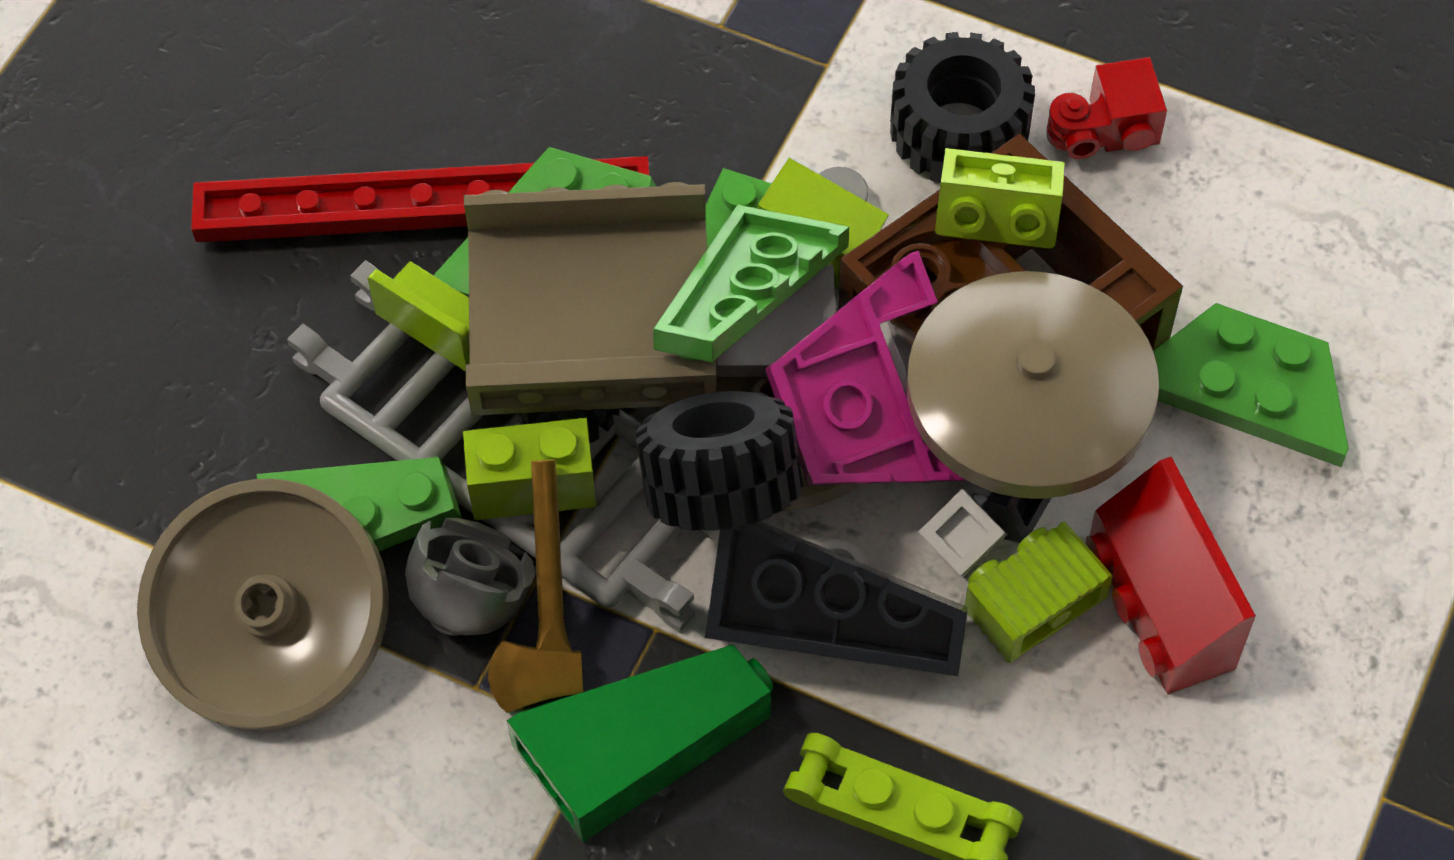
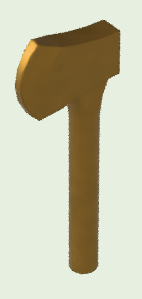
M555 459L531 461L539 616L536 648L503 640L496 647L489 663L488 681L491 693L499 707L506 713L543 700L576 695L583 692L581 651L571 649L564 622L557 466Z

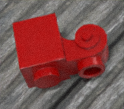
M1150 57L1095 65L1090 105L1084 97L1076 93L1061 94L1050 105L1046 137L1051 145L1067 152L1068 156L1073 159L1091 157L1101 147H1104L1105 152L1125 149L1138 151L1151 145L1160 144L1167 115L1165 101Z

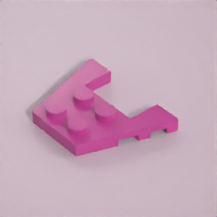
M919 251L910 253L765 369L775 398L784 401L785 406H789L793 411L800 465L808 485L967 481L944 465L931 452L928 446L924 444L914 424L908 399L880 324L938 303Z

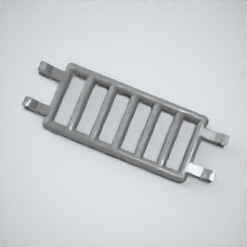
M365 260L350 277L351 282L361 288L355 294L356 301L366 308L375 311L367 277L378 268ZM303 323L287 338L289 346L298 351L292 357L294 364L310 374H317L330 383L320 396L321 407L396 461L439 457L442 460L463 437V431L470 430L483 416L471 415L467 397L425 443L418 447L395 431V429L456 366L455 364L435 352L374 416L350 398L394 354L410 335L390 323L353 362L329 347L315 331ZM620 409L619 416L613 415L614 425L608 432L599 426L600 439L590 444L591 461L615 434L637 449L636 431L643 424ZM638 457L597 502L596 507H593L560 544L562 578L605 607H614L629 592L652 608L666 624L680 633L695 616V610L689 606L694 600V593L677 582L667 581L651 570L650 566L683 529L665 525L659 519L608 578L580 560L642 490L643 481ZM446 466L457 503L473 514L467 479L465 480ZM534 514L481 520L491 528L502 532L512 539L511 542L536 559L533 527ZM701 530L714 539L718 545L720 530Z

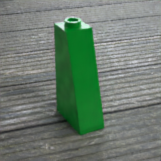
M732 644L517 713L507 720L512 747L583 843L771 717V691L774 687L764 667L755 658L746 661L735 645Z

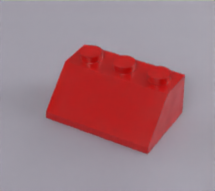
M1172 456L1159 460L1095 510L1090 535L1086 537L1087 547L1113 575L1111 583L1114 587L1112 589V599L1115 609L1124 623H1132L1140 639L1138 649L1146 671L1152 677L1158 675L1167 695L1235 671L1256 617Z

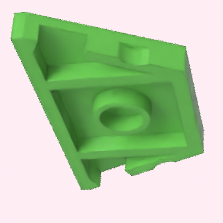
M1215 303L1153 350L1159 376L1158 402L1342 467L1349 447L1329 342Z

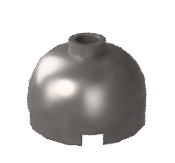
M445 518L442 528L430 529L431 521L423 524L409 553L405 574L410 600L424 618L430 621L432 626L438 631L452 636L489 634L511 621L522 606L536 575L532 559L527 553H524L520 561L516 555L508 550L512 539L502 532L479 522L460 518Z

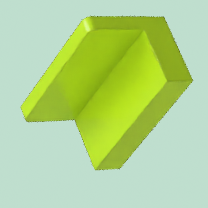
M411 261L394 279L375 269L367 277L375 314L466 371V365H470L469 298Z

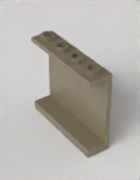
M670 182L662 186L634 188L624 185H608L601 189L568 190L552 187L541 192L508 193L502 190H491L479 195H464V208L468 227L470 365H466V389L471 415L660 407L696 395L716 392L715 361L687 360L676 354L653 350L654 327L707 250L705 184L688 185L682 182Z

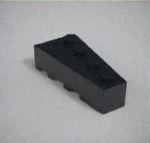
M760 521L747 526L720 530L705 638L958 676L968 608L960 603Z

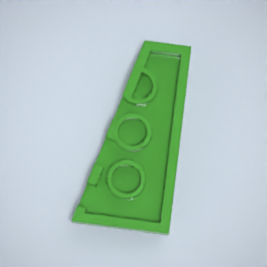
M737 205L654 327L653 350L676 354L687 360L715 361L849 247L850 227Z

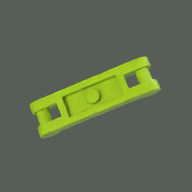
M808 733L800 750L803 761L799 771L791 772L783 789L784 795L794 803L941 860H1008V855L1004 852L1008 839L1017 836L1024 819L1023 815L1014 807L1001 802L988 803L841 747L838 742L826 735ZM826 770L843 776L838 790L825 786L822 783ZM967 824L984 830L980 841L971 842L961 838Z

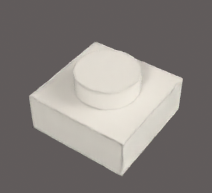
M963 489L918 531L962 577L972 570L1007 535Z

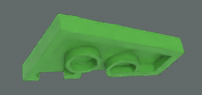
M439 457L256 474L257 479L289 480L310 486L330 496L361 522L373 539L378 551L416 537L422 525L431 521L430 529L443 526L445 518H462L447 468Z

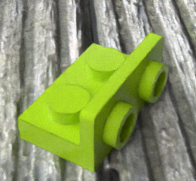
M946 148L936 217V234L1053 248L1056 243L1063 196L1065 162Z

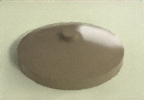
M1034 271L1002 273L985 277L958 289L935 307L925 319L915 337L909 356L907 374L909 409L914 424L928 448L944 465L965 480L981 488L1013 497L1039 499L1067 496L1092 488L1112 477L1135 456L1145 441L1154 418L1159 394V376L1155 356L1147 337L1134 318L1120 304L1098 289L1081 281L1052 273Z
M281 479L246 480L226 485L196 500L183 510L162 533L151 551L140 581L137 602L138 630L143 650L154 674L164 688L186 708L211 721L236 729L251 731L284 729L307 722L330 710L343 700L365 676L378 653L385 633L389 611V591L384 564L378 548L361 522L341 504L323 492L301 483Z

